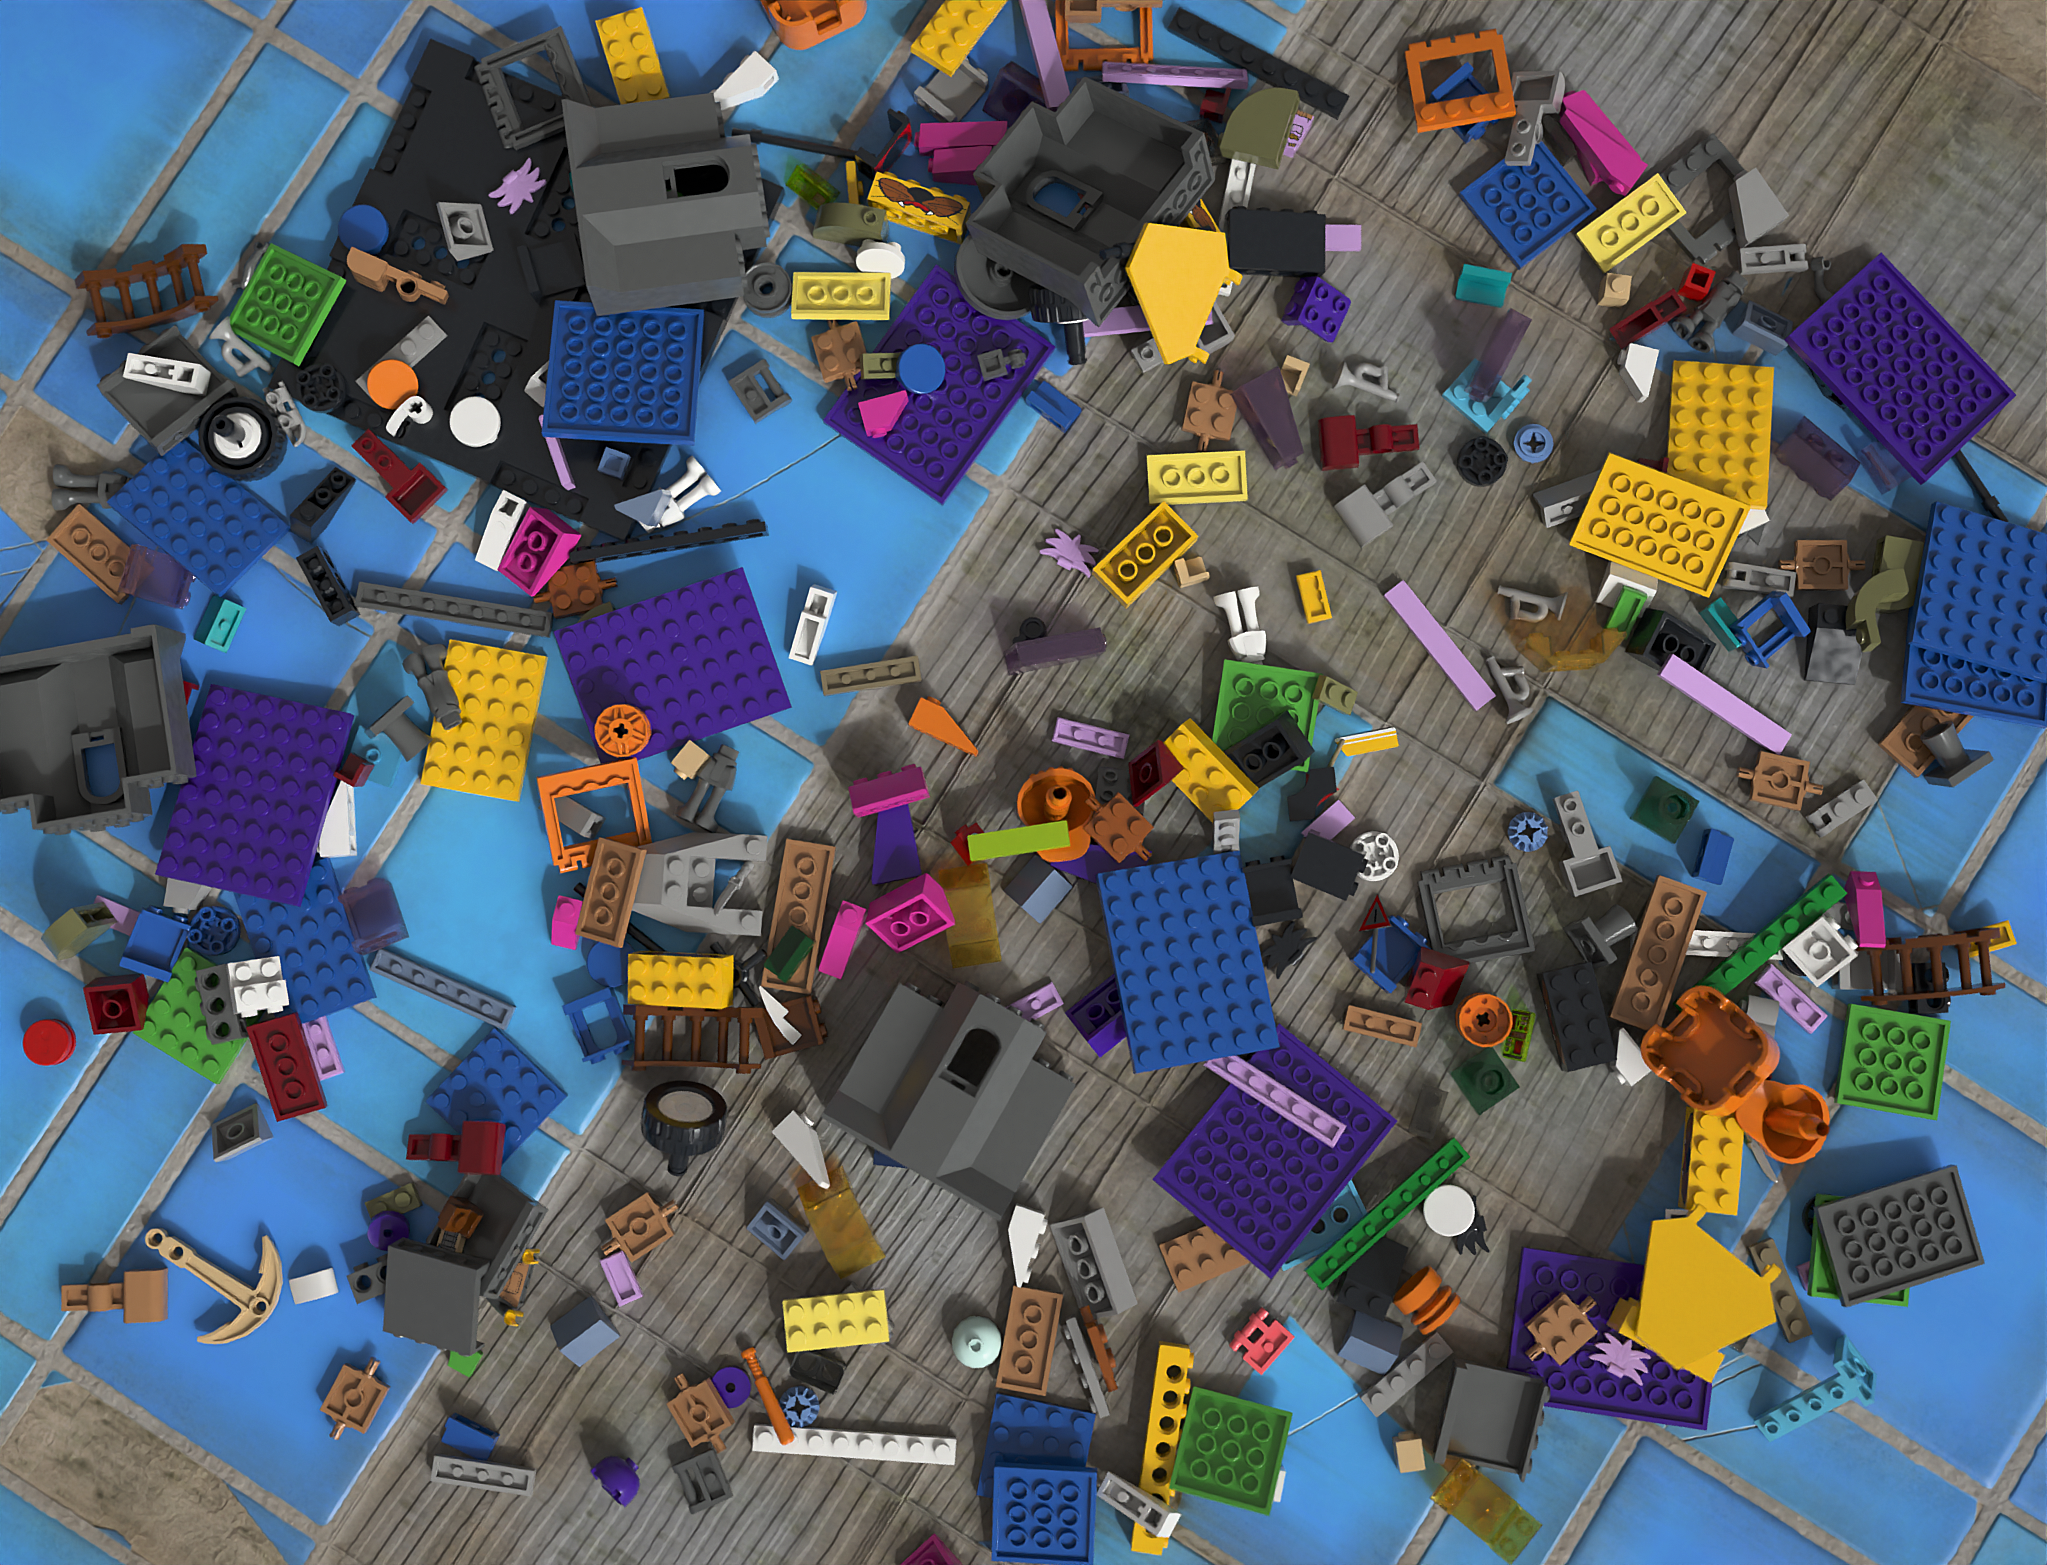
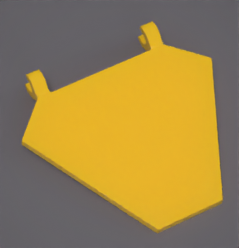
M1144 223L1125 269L1164 364H1171L1188 357L1193 363L1199 360L1206 364L1209 354L1196 347L1198 339L1222 283L1230 285L1232 281L1239 286L1243 277L1239 272L1229 268L1225 233Z
M1700 1203L1692 1205L1686 1218L1651 1221L1635 1336L1676 1370L1776 1322L1770 1284L1779 1276L1782 1269L1772 1263L1771 1266L1767 1264L1764 1267L1761 1276L1751 1270L1696 1225L1708 1210Z

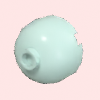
M970 1316L962 1320L955 1328L951 1339L952 1350L956 1358L965 1366L971 1368H982L991 1364L999 1355L1002 1346L1001 1333L997 1325L989 1318Z

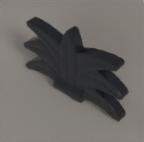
M1294 921L1286 928L1282 938L1273 934L1272 938L1275 945L1261 953L1262 958L1271 955L1268 960L1267 970H1270L1279 962L1276 979L1280 978L1286 967L1291 964L1295 966L1305 956L1302 953L1304 949L1317 940V937L1300 940L1307 931V928L1292 932L1295 925Z
M1475 1195L1471 1198L1475 1209L1473 1222L1466 1231L1457 1235V1249L1460 1255H1462L1464 1244L1473 1255H1476L1475 1241L1484 1251L1490 1252L1484 1240L1483 1232L1487 1231L1484 1216H1479L1477 1212Z

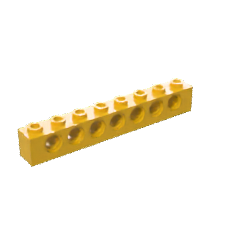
M1159 1341L1138 1488L1151 1495L1154 1493L1160 1494L1163 1497L1162 1501L1169 1505L1170 1496L1174 1497L1175 1490L1169 1489L1177 1456V1445L1180 1444L1183 1429H1179L1180 1420H1185L1187 1404H1183L1184 1393L1189 1394L1190 1378L1186 1377L1188 1368L1193 1367L1194 1353H1190L1189 1345ZM1171 1365L1180 1367V1373L1175 1377H1171L1166 1373L1167 1368ZM1169 1390L1176 1392V1399L1173 1402H1166L1163 1399L1165 1392ZM1162 1417H1171L1173 1424L1167 1428L1162 1427L1159 1424ZM1166 1442L1170 1445V1448L1165 1453H1159L1156 1451L1157 1444ZM1156 1468H1163L1166 1470V1474L1163 1478L1157 1479L1152 1476L1153 1471ZM1133 1521L1130 1542L1131 1551L1162 1555V1549L1168 1546L1169 1537H1157Z

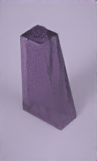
M1510 308L1498 320L1464 390L1472 400L1486 403L1492 397L1532 319Z
M1277 366L1240 386L1230 394L1275 470L1282 466L1285 469L1292 467L1298 463L1296 458L1304 453L1282 373Z
M1099 627L1016 642L1004 652L1008 674L1012 676L1096 657L1106 651L1107 641Z

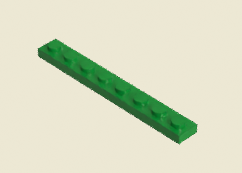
M1828 873L1691 988L1708 986L1726 995L1848 893ZM1675 1000L1672 1004L1681 1013L1683 1009L1676 1004L1677 1000Z
M1451 1137L1307 1266L1304 1272L1319 1290L1325 1289L1470 1158L1469 1154L1454 1137Z

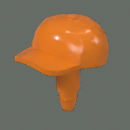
M1059 766L1054 769L1049 767L1046 772L1040 770L1038 774L1033 773L1022 785L1017 795L1016 809L1018 817L1025 826L1067 821L1071 846L1036 851L1043 860L1048 862H1063L1080 858L1087 852L1090 845L1091 836L1083 827L1092 819L1094 810L1084 801L1089 799L1088 797L1091 794L1095 797L1091 784L1072 768L1064 769V767Z
M1764 1080L1741 1106L1734 1111L1735 1121L1748 1136L1758 1142L1764 1153L1778 1162L1787 1164L1801 1163L1815 1157V1154L1821 1150L1830 1130L1828 1126L1830 1121L1829 1110L1822 1095L1803 1084L1786 1085L1776 1081Z

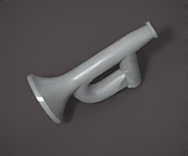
M229 316L224 318L209 336L211 340H226L221 348L222 357L235 369L239 377H243L258 366L266 371L268 375L275 370V367H272L261 355L233 332ZM232 349H238L250 360L243 364L232 354Z
M1342 361L1332 383V389L1334 390L1343 385H1351L1385 399L1393 400L1396 403L1401 395L1388 389V367H1377L1369 363L1358 364L1351 373L1347 368L1346 362ZM1368 373L1378 377V385L1364 380L1362 374Z
M1500 585L1497 594L1510 598V620H1524L1537 623L1546 617L1548 609L1560 621L1568 592L1558 597L1549 598ZM1520 600L1537 605L1538 611L1532 613L1521 610Z
M1495 656L1486 659L1485 661L1488 662L1491 673L1508 704L1509 713L1505 721L1506 724L1518 721L1532 713L1533 708L1519 703L1528 697L1530 691L1529 684L1524 676L1523 666L1500 668L1495 660ZM1505 677H1514L1519 687L1518 693L1512 691Z

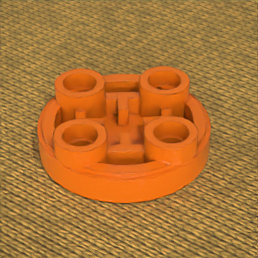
M386 359L375 364L368 372L367 389L371 398L378 405L386 409L395 410L407 399L416 396L418 380L412 368L403 361Z

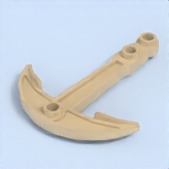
M155 1228L147 1232L145 1242L148 1247L158 1249L160 1255L178 1267L186 1268L241 1308V1313L234 1321L224 1324L214 1332L198 1336L197 1342L224 1344L245 1337L266 1322L273 1313L279 1300L283 1277L279 1253L268 1235L262 1237V1259L259 1273H263L255 1289L197 1254L194 1248L176 1236L169 1237L165 1229ZM158 1233L162 1235L161 1242H158L156 1240V1235ZM178 1247H181L183 1249V1254L181 1256H179L176 1252ZM261 1301L266 1304L265 1310L259 1308Z

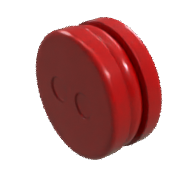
M59 1019L36 1021L26 1030L23 1037L24 1053L33 1063L42 1066L57 1065L65 1062L71 1057L76 1047L74 1030L68 1023Z

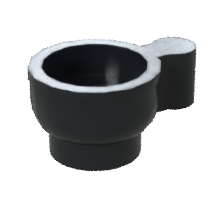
M1036 617L1025 619L1019 629L1020 635L1013 639V646L1020 648L1024 642L1030 645L1041 643L1047 634L1044 622Z

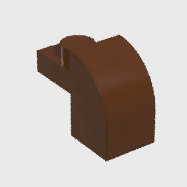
M450 1195L438 1216L440 1221L437 1226L444 1231L457 1232L465 1238H470L484 1213L466 1198Z

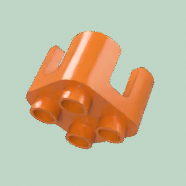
M759 0L780 41L785 46L795 50L808 49L855 26L863 19L867 10L866 0Z
M1697 986L1687 990L1677 1000L1676 1004L1683 1011L1668 1027L1663 1028L1655 1024L1645 1034L1641 1043V1055L1645 1064L1657 1076L1671 1083L1682 1094L1680 1097L1691 1107L1711 1116H1727L1736 1111L1775 1070L1779 1062L1780 1051L1775 1039L1732 1000L1712 987Z

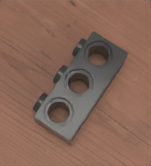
M226 964L196 971L195 986L201 994L202 1002L200 1003V1009L203 1016L206 1017L207 1026L205 1031L211 1044H223L249 1037L246 1029V1017L242 1018L241 1013L233 1014ZM214 974H217L219 983L214 987L211 983V978ZM220 998L224 1001L222 1011H219L216 1006ZM225 1022L230 1027V1031L226 1036L222 1032V1026Z
M388 1254L376 1258L378 1263L369 1266L368 1262L353 1267L354 1273L347 1275L357 1304L385 1293V1268L387 1266ZM363 1275H367L370 1278V1287L363 1285Z

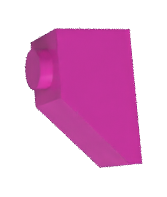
M906 390L858 403L867 437H882L887 434V431L892 430L908 403Z
M558 896L552 919V945L572 950L577 949L580 936L576 935L575 932L583 904L582 900Z

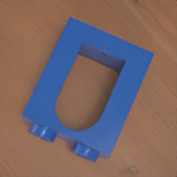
M1781 591L1770 592L1729 626L1733 635L1740 642V647L1746 653L1745 659L1752 666L1768 668L1769 664L1766 660L1794 636L1805 637L1811 632L1787 592ZM1773 608L1784 626L1757 647L1748 634L1747 629Z
M608 987L562 1006L565 1015H569L585 1057L582 1058L583 1062L591 1061V1064L598 1063L606 1059L605 1054L613 1051L615 1055L621 1054L629 1050L628 1045L634 1043L613 987ZM605 1001L616 1030L617 1040L614 1046L600 1049L593 1041L582 1010Z

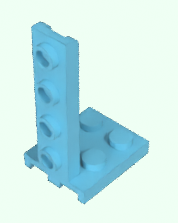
M1475 358L1443 393L1442 397L1483 433L1487 434L1501 417L1505 420L1530 391L1527 386L1532 379L1527 375H1523L1511 389Z
M1846 1334L1837 1338L1833 1365L1838 1371L1837 1374L1767 1410L1754 1419L1755 1424L1769 1442L1855 1397H1858L1865 1407L1874 1403L1877 1375Z

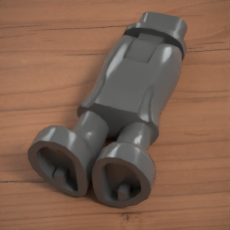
M1735 271L1729 277H1724L1721 282L1710 290L1702 303L1694 308V312L1689 317L1680 316L1673 322L1672 326L1676 334L1681 339L1687 340L1702 320L1705 323L1704 326L1690 339L1689 345L1700 352H1709L1714 346L1713 332L1720 328L1725 317L1736 307L1740 297L1744 294L1743 289L1747 286L1748 281Z
M433 644L423 647L421 649L422 655L412 653L407 656L402 665L406 673L416 677L417 685L423 691L428 707L435 716L436 721L442 723L444 730H449L462 723L459 715L461 709L458 697L448 679V672L444 670L442 661L448 655V651L443 644ZM425 660L432 671V673L429 675L427 674V671L425 669Z

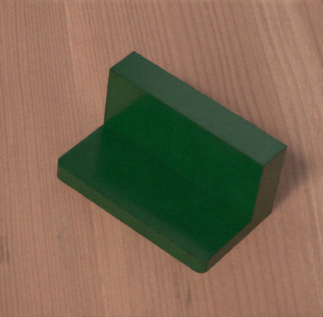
M790 926L764 963V967L774 973L778 979L788 983L816 941L795 926Z

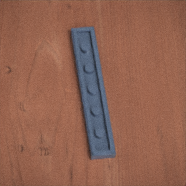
M379 947L369 969L374 973L503 1030L507 1029L516 1010V1007L382 947Z

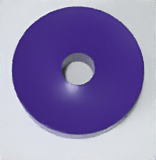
M383 1211L371 1219L367 1232L368 1239L375 1248L388 1251L389 1245L401 1238L408 1239L410 1225L406 1217L401 1213ZM391 1229L393 1232L387 1233L385 1230Z
M733 1365L723 1367L712 1378V1383L727 1408H736L742 1405L751 1393L752 1382L750 1376L741 1367ZM727 1383H733L735 1390L729 1391Z

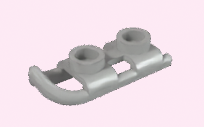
M283 381L278 382L280 386L278 389L270 391L269 387L263 388L267 403L277 415L282 428L286 431L292 445L297 447L304 441L306 426ZM284 402H288L292 409L291 411L287 412L283 405ZM299 424L301 432L296 441L290 427Z

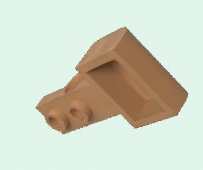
M1065 0V20L1071 23H1100L1102 7H1114L1118 11L1128 12L1136 8H1162L1163 0Z
M351 247L347 264L357 282L382 292L385 290L388 281L396 283L398 293L405 301L413 302L420 295H424L444 305L446 304L449 295L447 290H444V285L431 280V283L422 280V276L411 270H408L407 273L388 265L386 261L354 247ZM406 283H412L415 285V290L412 293H405L402 291V287Z
M168 1268L129 1269L124 1271V1282L62 1285L61 1311L88 1310L90 1312L123 1309V1323L164 1321L168 1319Z

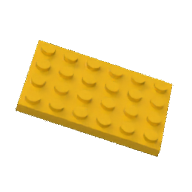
M1674 360L1671 373L1666 456L1669 458L1667 474L1750 504V509L1765 510L1768 499L1774 367Z
M1608 452L1571 536L1569 545L1709 598L1751 505Z
M450 639L444 670L448 672V679L458 697L461 709L459 715L462 723L449 730H444L442 723L437 722L434 716L430 734L433 740L428 744L420 784L519 802L548 657Z

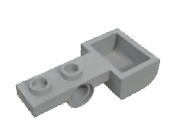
M1560 70L1513 72L1511 86L1516 116L1514 117L1504 161L1507 166H1531L1535 145L1541 142L1543 136L1542 114L1560 112L1565 90V80Z
M1216 301L1212 307L1213 324L1204 325L1196 344L1197 348L1206 351L1208 354L1224 347L1235 337ZM1154 338L1131 350V354L1142 373L1163 363Z
M1422 461L1405 474L1392 480L1374 495L1371 494L1366 485H1363L1334 506V510L1359 546L1363 548L1392 528L1393 524L1388 518L1389 514L1437 481Z
M1578 790L1553 798L1552 800L1560 820L1561 835L1564 842L1569 846L1572 858L1559 862L1569 894L1572 897H1576L1622 882L1611 846L1600 849L1597 847Z

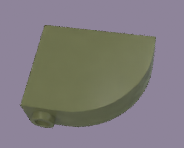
M1269 88L1258 91L1244 99L1231 114L1225 132H1221L1219 136L1218 147H1220L1222 156L1279 169L1300 103L1298 91L1286 88Z
M827 203L821 205L817 210L813 229V237L816 239L861 247L862 242L866 239L887 243L889 234L886 210L852 203Z
M1888 535L1877 540L1871 578L1884 571L1904 569L1909 593L1900 601L1877 604L1875 613H1896L1914 605L1925 542Z
M104 902L74 907L57 919L43 933L41 940L57 960H64L77 955L118 921Z

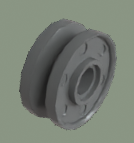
M761 262L753 265L746 271L748 287H743V299L753 314L762 318H774L782 315L790 308L793 286L788 273L781 266L772 262ZM767 286L773 287V290H772L771 293H769V294H763V293H762V290H763L765 287H767Z

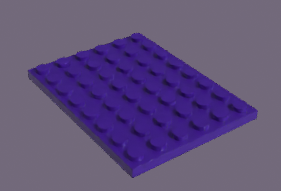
M1882 252L1784 339L1920 485L1933 476L2016 396L2006 383Z
M936 264L872 353H902L907 347L915 344L930 345L941 354L945 363V376L941 385L930 393L915 394L905 389L896 378L861 379L860 371L854 377L857 389L854 390L852 387L853 391H848L846 388L824 418L823 423L943 506L1052 355L1055 346L1016 319H995L977 311L961 294L955 277ZM1001 349L1003 358L1008 357V352L1015 349H1021L1022 353H1025L1027 359L1024 366L1013 369L1011 365H1006L1008 375L984 381L977 355ZM906 390L908 403L892 430L887 431V434L882 437H867L858 403Z
M743 567L554 631L600 763L636 757L638 761L685 745L689 740L693 742L792 708ZM629 704L638 707L647 715L651 723L652 734L649 743L642 751L632 756L616 757L607 754L599 746L595 738V724L598 717L605 709L613 705ZM622 724L621 727L616 728V732L620 733L622 738L624 734H628V729H625L624 724Z
M211 684L193 743L197 777L188 778V783L181 784L155 875L301 907L337 780L333 773L340 769L354 715Z
M1280 1024L1276 1027L1280 1047L1257 1051L1247 1063L1346 1125L1335 1146L1331 1148L1230 1083L1152 1179L1270 1279L1274 1277L1397 1122L1393 1116Z
M1522 1247L1506 1369L1544 1377L1548 1387H1550V1398L1547 1403L1544 1402V1407L1707 1431L1713 1380L1710 1383L1684 1368L1674 1369L1654 1351L1606 1325L1620 1298L1628 1301L1631 1297L1640 1302L1644 1264ZM1561 1292H1564L1577 1305L1582 1303L1588 1296H1591L1597 1304L1585 1314L1588 1321L1598 1332L1561 1365H1558L1544 1351L1531 1361L1525 1352L1536 1342L1525 1324ZM1604 1332L1615 1337L1621 1344L1630 1339L1632 1341L1631 1350L1641 1351L1650 1355V1359L1640 1358L1646 1366L1648 1373L1634 1369L1640 1376L1642 1385L1637 1384L1627 1375H1623L1620 1378L1607 1371V1366L1603 1362L1588 1358L1592 1354H1605L1604 1351L1594 1345L1601 1342L1609 1343L1608 1339L1604 1336Z

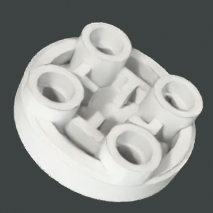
M866 239L857 251L856 265L863 273H891L892 279L898 277L904 271L905 257L901 252V246L896 242H889L887 244Z
M468 397L456 404L450 415V428L460 442L468 446L480 447L497 439L501 419L498 410L490 401L482 397Z
M1377 831L1363 833L1350 845L1351 849L1360 853L1362 850L1367 852L1365 859L1369 861L1363 874L1358 872L1357 875L1364 880L1379 881L1385 879L1397 868L1399 860L1397 846L1385 833Z
M1446 1184L1438 1186L1426 1197L1423 1213L1427 1224L1436 1233L1444 1236H1455L1463 1233L1470 1227L1474 1219L1475 1209L1471 1197L1464 1189L1456 1185Z

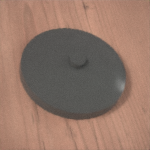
M969 234L959 247L954 261L955 280L965 300L980 313L1000 320L1017 319L1031 313L1029 287L1037 283L978 253Z

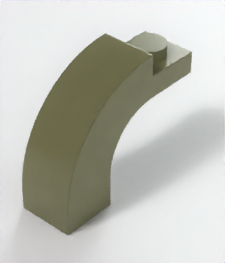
M1904 569L1888 570L1873 576L1851 598L1846 611V629H1857L1856 641L1860 644L1862 652L1872 651L1881 643L1875 617L1877 604L1900 601L1909 593Z

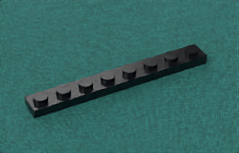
M1180 7L1168 27L1169 33L1238 69L1247 70L1248 74L1275 88L1298 91L1300 101L1338 120L1350 96Z
M760 519L746 521L745 525L737 526L736 523H727L722 525L720 529L713 530L712 527H702L695 533L677 531L673 533L674 536L652 535L649 537V540L644 541L633 538L627 539L625 544L616 545L615 542H607L601 544L600 548L591 549V546H582L576 548L575 552H570V558L574 565L590 561L600 563L769 536V531L765 521L761 522Z

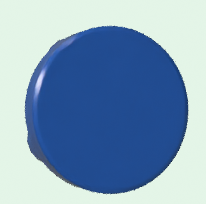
M356 205L346 210L341 216L338 223V235L341 242L349 250L351 247H354L365 253L375 255L381 251V247L388 238L389 224L378 209L370 205Z
M915 344L909 346L900 354L897 360L895 377L905 389L912 393H930L936 390L944 379L945 363L943 357L930 345Z
M209 906L201 908L194 915L190 922L192 927L187 934L189 942L199 952L218 956L228 953L237 945L241 935V925L237 916L228 908Z
M625 940L623 947H615L602 942L595 943L587 956V969L590 976L595 982L605 987H619L628 982V954L635 952V950Z

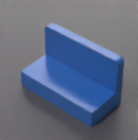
M1043 381L1035 392L1031 391L1026 397V404L1064 433L1082 411L1079 406L1046 381Z
M1716 829L1704 830L1691 877L1721 885L1734 838L1720 834L1721 831Z
M454 1413L448 1418L444 1426L447 1429L441 1441L478 1460L488 1461L500 1434L460 1414Z

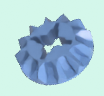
M1529 424L1522 427L1516 433L1513 442L1515 454L1519 455L1522 461L1531 462L1532 464L1545 460L1553 449L1552 435L1545 427L1538 424ZM1532 436L1536 443L1543 444L1537 446L1533 453L1531 446L1525 444L1531 440Z
M1523 812L1516 815L1510 821L1508 837L1515 848L1525 852L1535 851L1542 847L1548 838V826L1543 818L1534 812ZM1526 823L1529 828L1538 829V831L1531 834V841L1527 835L1518 834L1526 829Z
M795 1386L788 1389L782 1395L779 1402L791 1427L803 1428L811 1424L819 1412V1401L816 1394L804 1386ZM797 1397L801 1405H809L802 1410L801 1417H799L797 1410L789 1409L795 1406Z

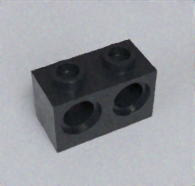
M1941 962L1944 989H1947L1949 971L1945 962ZM1911 963L1914 991L1933 990L1932 979L1928 982L1925 978L1927 969L1931 970V963ZM1950 997L1934 998V1003L1931 1007L1927 1004V999L1908 1000L1909 1013L1912 1014L1949 1013L1948 1007L1951 1005Z

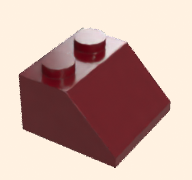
M1421 946L1405 985L1404 1003L1426 1010L1452 1005L1470 962Z
M144 974L98 977L83 987L93 1035L140 1031L144 1029L149 999Z

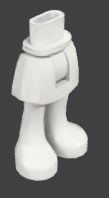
M692 455L686 460V473L665 489L671 491L672 497L657 526L659 529L685 518L683 512L706 495L715 496L721 492L717 484ZM702 478L700 483L688 494L682 497L679 501H676L674 499L681 492H683L693 483ZM640 522L648 533L657 528Z
M1259 587L1237 591L1244 611L1248 632H1243L1235 591L1214 596L1215 605L1224 608L1227 614L1232 637L1227 642L1236 660L1263 665L1262 660L1265 659L1266 633L1259 629L1255 610V600L1260 592Z

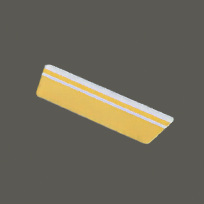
M1395 728L1335 739L1337 745L1341 739L1345 740L1341 750L1346 756L1399 746Z

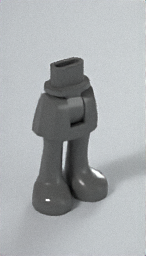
M55 464L53 480L59 488H55L52 491V506L55 510H65L73 504L97 503L101 504L103 509H110L111 507L107 501L132 478L106 470L101 475H78L72 473L66 465ZM97 487L98 492H79L61 488Z
M721 744L718 753H713V756L698 770L696 775L700 779L689 800L684 805L678 806L673 815L693 824L700 803L711 785L714 788L695 825L708 832L716 833L718 824L714 816L725 792L732 791L737 770V763L735 761L739 752Z

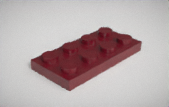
M298 1012L246 1027L277 1122L324 1109L328 1106Z

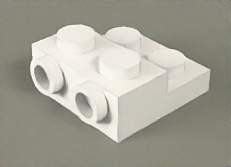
M1822 914L1782 948L1816 987L1858 956V952L1855 950L1858 947L1857 943L1849 935L1844 937L1838 931L1841 926L1831 915L1826 918Z
M279 956L226 964L233 1014L241 1013L242 1018L258 1015V1010L267 1009L268 1013L283 1011V1006L289 1005L286 981L282 977Z

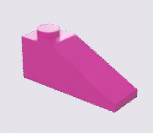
M1850 871L1844 887L1848 894L1844 898L1859 947L1885 948L1886 938L1882 891L1876 872Z
M844 900L842 901L818 971L842 980L868 913L867 909Z

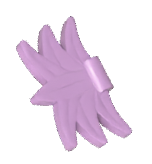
M530 158L527 159L523 167L518 171L512 170L502 179L504 183L500 188L489 193L490 198L504 196L498 203V206L504 207L512 204L509 210L510 214H513L520 207L523 199L532 203L533 198L530 193L540 189L547 183L545 179L537 181L540 174L538 167L529 173L532 163Z
M1055 529V533L1059 538L1046 539V543L1054 548L1042 549L1040 554L1051 556L1058 561L1057 565L1069 571L1071 568L1077 569L1089 578L1090 572L1084 563L1096 566L1095 560L1089 553H1098L1099 550L1089 545L1080 544V535L1071 540L1064 532Z
M1604 1332V1336L1608 1339L1609 1343L1601 1342L1594 1345L1604 1351L1605 1354H1592L1588 1358L1603 1362L1607 1366L1606 1370L1620 1378L1623 1375H1627L1637 1384L1642 1385L1641 1378L1634 1369L1648 1373L1646 1366L1640 1358L1650 1359V1355L1641 1351L1631 1350L1632 1341L1630 1339L1621 1344L1615 1337Z

